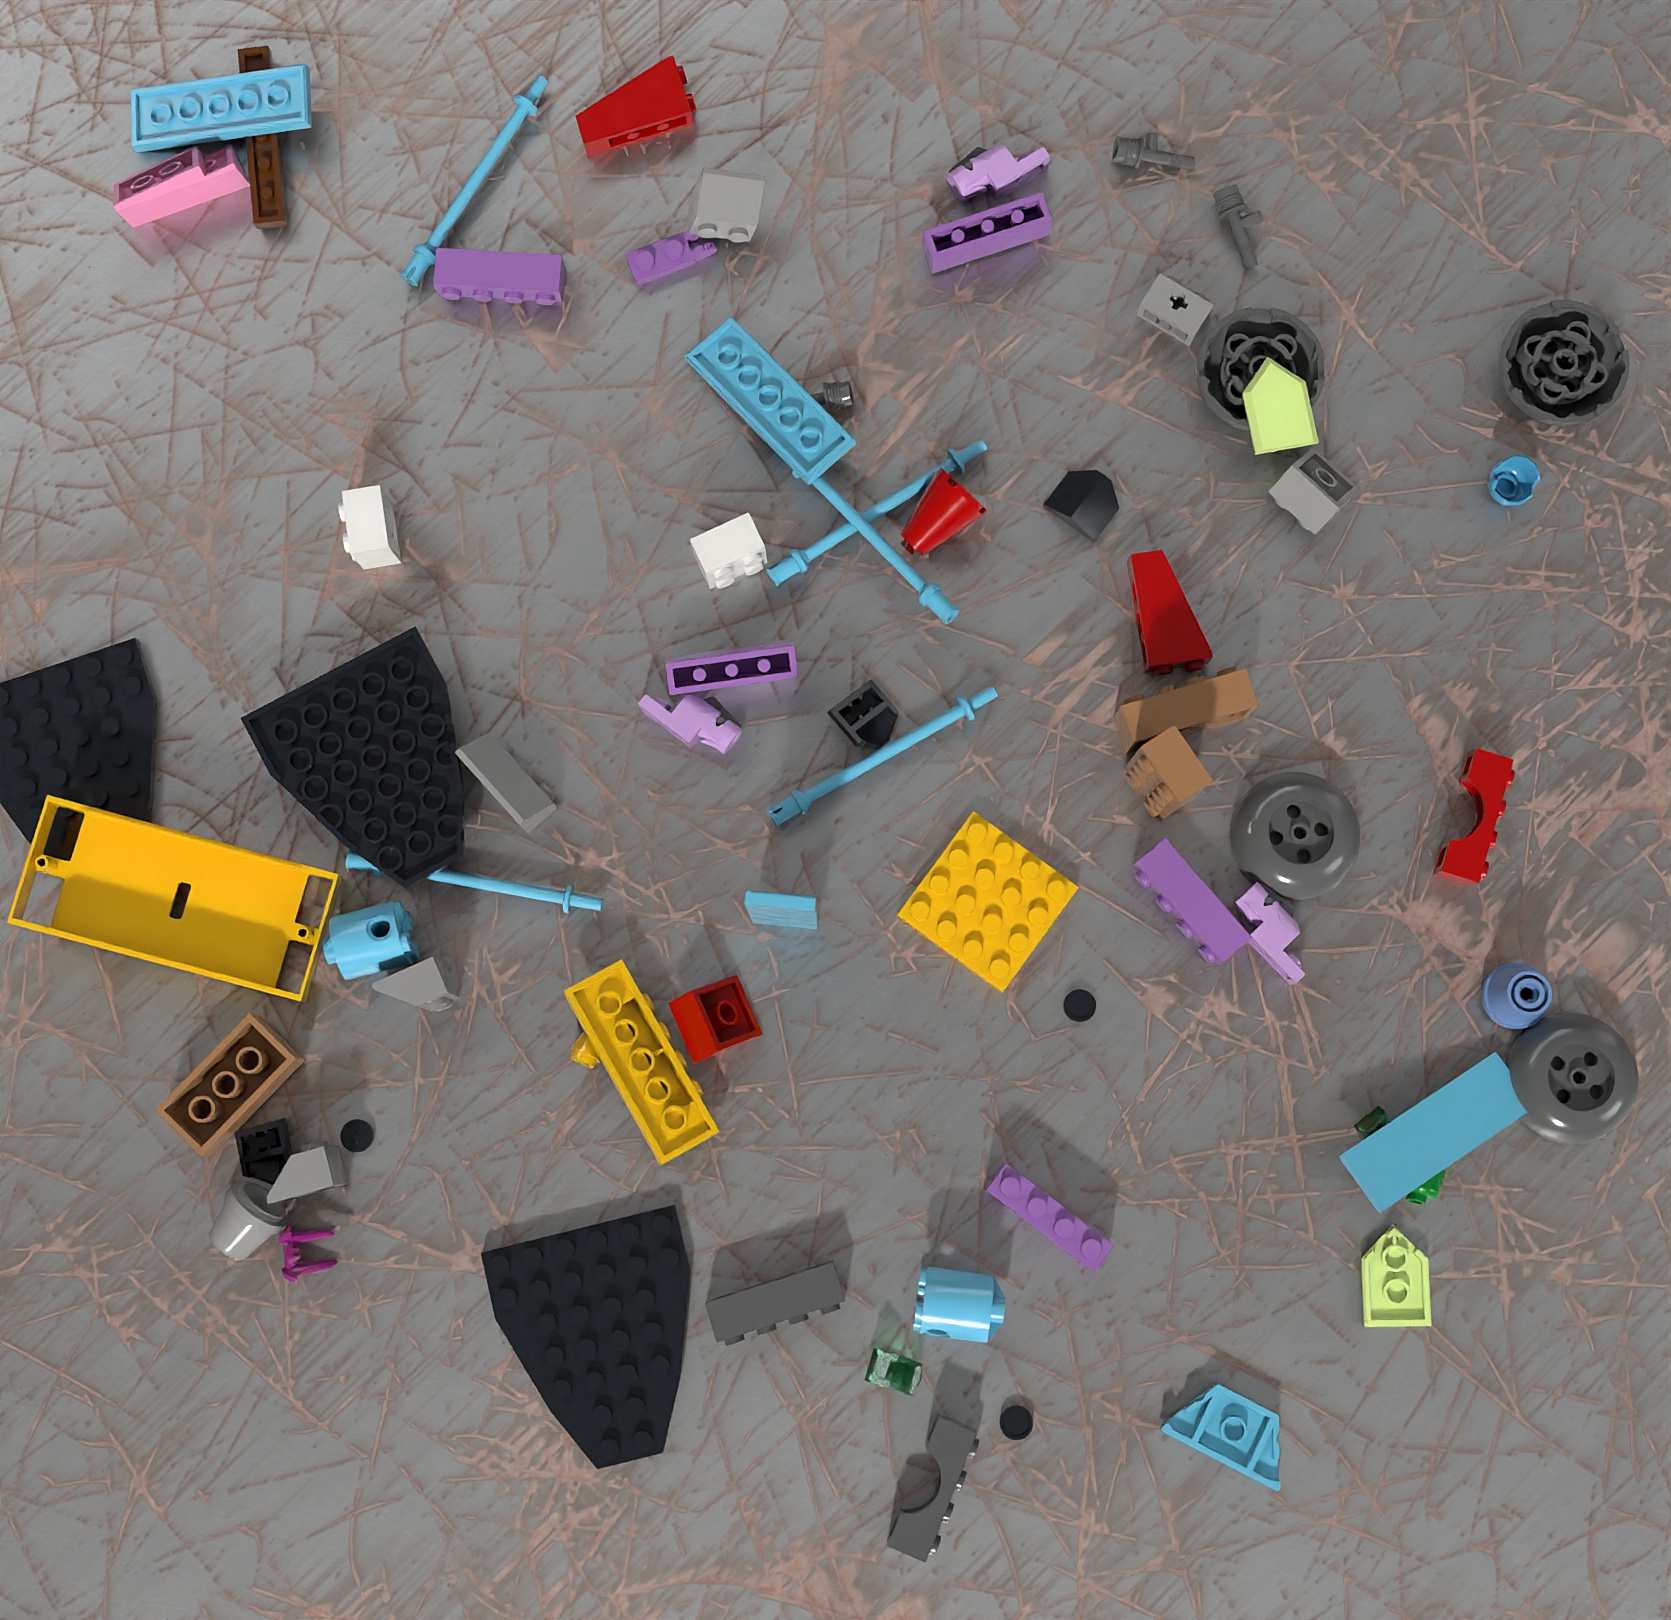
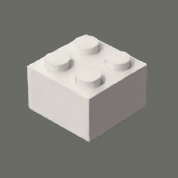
M376 485L341 491L343 502L338 503V510L341 521H346L347 533H343V544L346 553L350 552L353 561H357L363 569L400 564L401 557L393 503L382 487Z
M749 512L690 539L694 557L710 589L716 586L718 589L725 588L735 581V577L744 573L747 576L753 575L764 568L763 564L767 563L765 545Z

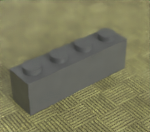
M832 1260L707 1300L705 1306L716 1342L724 1340L727 1346L745 1340L744 1334L754 1330L757 1331L758 1335L772 1332L777 1329L776 1323L788 1320L790 1325L808 1320L807 1313L819 1309L822 1315L841 1309L839 1303L844 1302L845 1297L834 1261Z

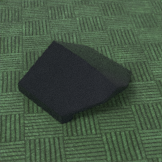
M1098 470L1068 471L1043 504V507L1093 543L1119 510L1112 481Z
M871 679L830 709L827 714L855 746L878 750L890 740L899 710Z
M286 1118L234 1133L244 1177L255 1178L274 1185L288 1159L293 1155Z

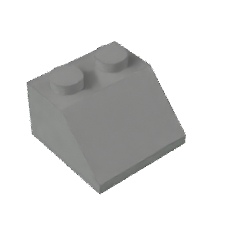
M703 167L689 199V234L699 235L703 238L730 239L732 242L737 243L750 242L758 226L765 176Z
M1312 447L1290 466L1268 492L1274 497V501L1281 508L1289 510L1297 518L1298 523L1304 529L1312 531L1316 535L1360 489Z
M430 957L371 983L375 991L429 1011L434 1010L435 1013L453 1006L452 1000L459 997L445 962L435 957Z
M317 1141L300 1146L301 1153L290 1156L266 1197L267 1203L286 1202L348 1184L339 1146H328L327 1141Z

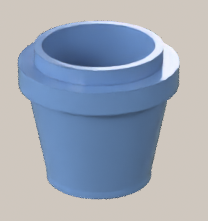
M1511 963L1496 968L1487 976L1482 987L1481 999L1484 1010L1495 1023L1508 1029H1523L1536 1024L1543 1018L1552 1000V989L1548 980L1534 968L1525 964ZM1523 988L1528 989L1530 992V998L1527 1001L1522 999L1520 995Z

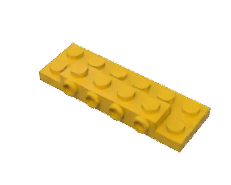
M622 959L564 990L563 994L660 1166L720 1132L700 1098L703 1096L700 1085L695 1079L690 1080L684 1070L687 1064L679 1050L674 1052L668 1041L671 1039L667 1027L662 1021L657 1022L652 1013L655 1008L650 997L646 993L641 994Z

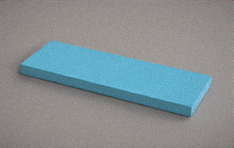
M306 64L130 90L132 149L136 152L312 128L310 68Z
M732 316L684 356L688 364L808 485L856 445L855 439Z
M750 890L745 894V906L752 922L755 924L818 929L819 917L817 901L814 896Z
M1494 1052L1340 1155L1339 1158L1378 1213H1381L1522 1117L1527 1111L1515 1094L1509 1068L1497 1052Z

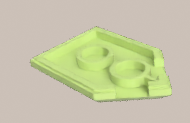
M1267 357L1242 393L1255 455L1318 444L1319 440L1306 382Z
M1392 1224L1361 1258L1364 1327L1432 1326L1428 1257Z

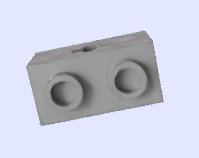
M1159 273L1140 303L1136 315L1190 347L1208 319L1214 305L1209 302L1205 295L1199 292H1191L1183 287L1182 283L1175 277H1166ZM1175 305L1180 306L1178 310H1174L1173 307H1175Z

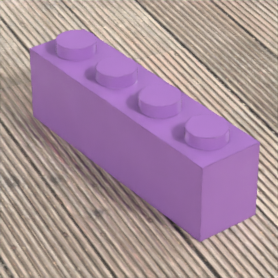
M1040 192L924 230L922 248L933 274L1048 236L1053 220L1043 193Z
M436 248L433 284L438 295L450 300H457L460 297H473L477 301L488 302L494 298L504 299L506 302L514 304L527 300L535 301L540 305H553L554 302L563 303L566 267L562 255Z
M792 640L665 657L670 695L798 677L795 649Z
M1166 838L1132 866L1136 871L1133 874L1135 879L1145 889L1147 887L1152 889L1157 895L1155 901L1165 913L1171 911L1178 920L1176 923L1178 929L1187 938L1192 936L1200 945L1198 948L1199 953L1208 963L1211 964L1214 961L1216 965L1222 964L1252 938Z
M1007 1163L1001 1165L984 1188L993 1197L1094 1273L1114 1247L1112 1243Z

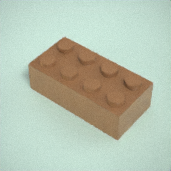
M1229 667L1218 671L1217 676L1212 679L1205 680L1204 676H1199L1186 681V686L1174 689V686L1170 685L1157 689L1152 697L1143 699L1142 695H1136L1127 698L1113 718L1126 754L1139 750L1142 745L1174 724L1181 735L1186 736L1246 718L1256 709L1258 702L1247 669L1237 671L1236 667Z
M1175 724L1142 745L1124 768L1127 771L1125 778L1133 790H1140L1145 798L1143 804L1152 817L1157 816L1160 821L1192 801L1213 781Z
M249 1013L154 1111L201 1157L213 1156L305 1059L260 1015Z

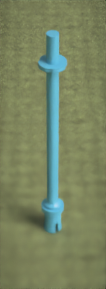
M538 75L524 97L517 94L514 96L513 101L517 108L427 242L421 245L417 244L414 248L415 254L403 272L400 273V276L405 281L411 280V285L417 287L418 282L430 264H435L436 248L439 247L527 114L536 116L539 112L534 104L548 84L544 77Z
M979 439L958 453L952 448L948 449V459L860 515L868 523L873 522L928 487L940 467L948 474L956 470L962 475L965 473L963 464L987 450L984 441ZM847 522L804 550L798 549L796 551V549H792L789 551V556L770 568L768 567L766 571L777 587L799 571L801 573L807 571L809 561L858 530L850 522Z
M793 470L792 475L795 478H800V476ZM822 475L812 482L831 504L919 592V602L923 606H928L944 624L950 623L958 615L960 610L941 592L942 588L937 583H927Z
M991 685L967 700L959 694L957 695L958 705L809 790L798 791L795 789L791 792L792 795L767 808L775 825L778 827L781 823L801 812L804 815L809 812L808 808L811 807V803L959 718L966 716L970 721L974 720L973 710L998 697L995 689Z
M349 849L346 857L347 869L372 872L376 877L386 875ZM446 869L426 878L428 880L563 904L564 913H569L571 906L601 911L603 906V898L574 893L573 884H569L565 891Z

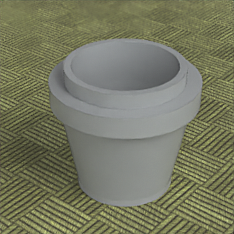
M236 1182L226 1192V1202L209 1232L211 1242L225 1255L236 1260H245L247 1256L269 1237L279 1234L286 1226L288 1219L282 1202L268 1204L266 1197L270 1191L253 1182Z

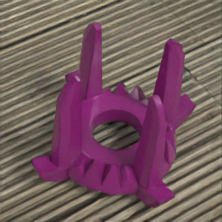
M291 1226L285 1228L278 1237L279 1244H283L285 1255V1268H281L284 1278L290 1282L297 1283V1276L334 1267L338 1263L337 1260L298 1263L297 1259L301 1258V1256L297 1254L300 1249L296 1248L297 1243L332 1237L335 1235L334 1232L328 1230L293 1232Z

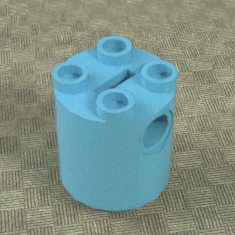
M391 901L332 916L329 920L330 938L323 939L322 941L324 955L328 964L337 963L344 979L351 980L409 965L413 961L419 960L416 942L411 941L408 931L413 929L410 912L404 910L401 901Z
M929 1266L927 1269L921 1268L917 1298H923V1302L917 1301L913 1330L920 1331L919 1334L987 1343L1003 1324L1005 1311V1296L995 1276Z

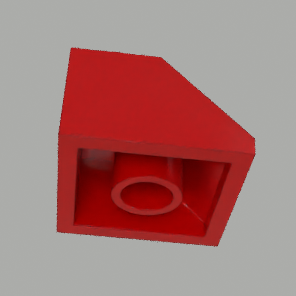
M737 975L693 989L668 1003L693 1063L718 1055L762 1035V1031Z

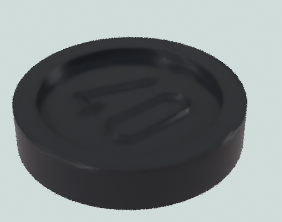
M1073 990L1065 997L1063 1010L1070 1020L1084 1022L1094 1015L1096 1001L1093 995L1086 990Z
M351 1120L341 1130V1143L350 1152H363L372 1145L374 1130L364 1120Z
M1012 1405L1001 1413L999 1419L1000 1429L1009 1439L1021 1440L1026 1438L1032 1431L1033 1418L1030 1412L1023 1406Z

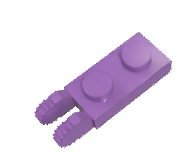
M688 230L685 234L681 232L625 253L636 284L641 285L695 265L696 261L715 254L717 248L714 242H708L695 247L691 251L689 244L704 238L699 235L689 234Z

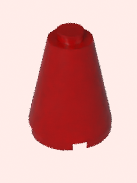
M940 467L900 535L904 540L900 544L913 556L918 552L924 556L983 516L987 510Z

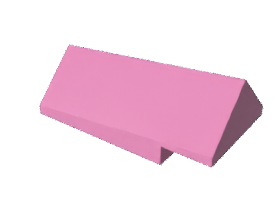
M232 143L204 156L196 145L114 184L113 206L134 228L250 186V182Z

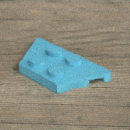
M1215 1383L1161 1424L1160 1431L1279 1492L1278 1460H1280V1445L1278 1444V1414Z

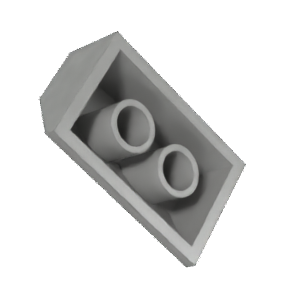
M489 732L460 747L455 752L456 755L528 834L557 809L552 802L556 796L544 782L539 787L530 778L535 772L523 759L517 763L512 758L510 753L514 749L502 736L495 739Z

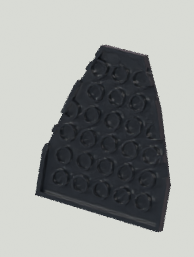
M416 626L241 717L269 774L312 813L343 845L407 889L465 858L464 784L460 759L455 753L458 747L448 686Z
M132 638L0 683V804L30 844H32L47 795L147 822L149 810H152L154 802L155 759L153 758V739H156L154 709H157V697L138 639ZM58 807L43 854L70 861L85 814Z
M676 1204L482 1252L481 1257L495 1320L550 1412L596 1469L663 1453L682 1373L687 1299L691 1272Z

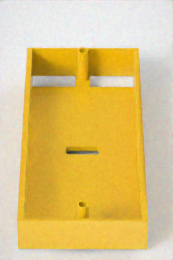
M47 795L7 923L306 1002L322 950V941L327 933L329 920L333 913L343 877L329 871ZM58 807L85 814L70 861L43 854ZM37 872L64 879L49 927L23 920ZM310 875L333 881L319 929L296 923ZM179 884H190L191 889L182 918H172L170 913ZM290 940L314 946L300 994L276 988Z

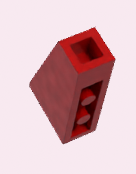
M673 55L666 57L575 115L588 157L694 125L692 113L697 112L692 93H685L683 85L688 84L683 66H676Z
M1163 550L1130 554L1127 560V567L1145 673L1154 672V676H1163L1173 673V669L1185 667L1188 672L1204 669L1205 664H1208L1213 658L1212 650Z

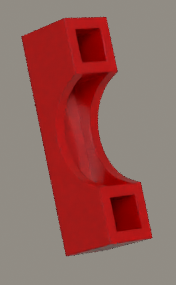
M1475 748L1467 753L1459 784L1470 793L1476 807L1475 823L1471 831L1464 838L1449 840L1441 844L1433 875L1467 886H1473L1478 884L1480 880L1483 881L1489 869V862L1486 861L1488 850L1493 849L1498 836V832L1494 830L1497 818H1502L1506 808V800H1503L1506 788H1510L1515 776V770L1511 769L1514 759L1479 748Z

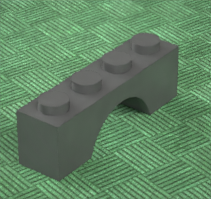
M937 1414L925 1444L926 1449L939 1465L940 1478L937 1489L924 1504L914 1508L899 1509L887 1539L888 1547L925 1563L929 1554L932 1556L936 1554L941 1541V1536L937 1535L941 1522L947 1524L954 1508V1504L950 1502L954 1490H961L967 1472L962 1469L967 1457L973 1459L980 1440L975 1438L977 1434L975 1428L942 1414Z

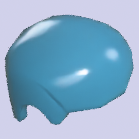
M1513 455L1499 461L1492 468L1487 482L1488 491L1492 498L1501 505L1516 507L1533 497L1535 485L1540 481V474L1536 464L1528 457Z

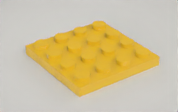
M973 811L897 914V917L1002 993L1079 887Z

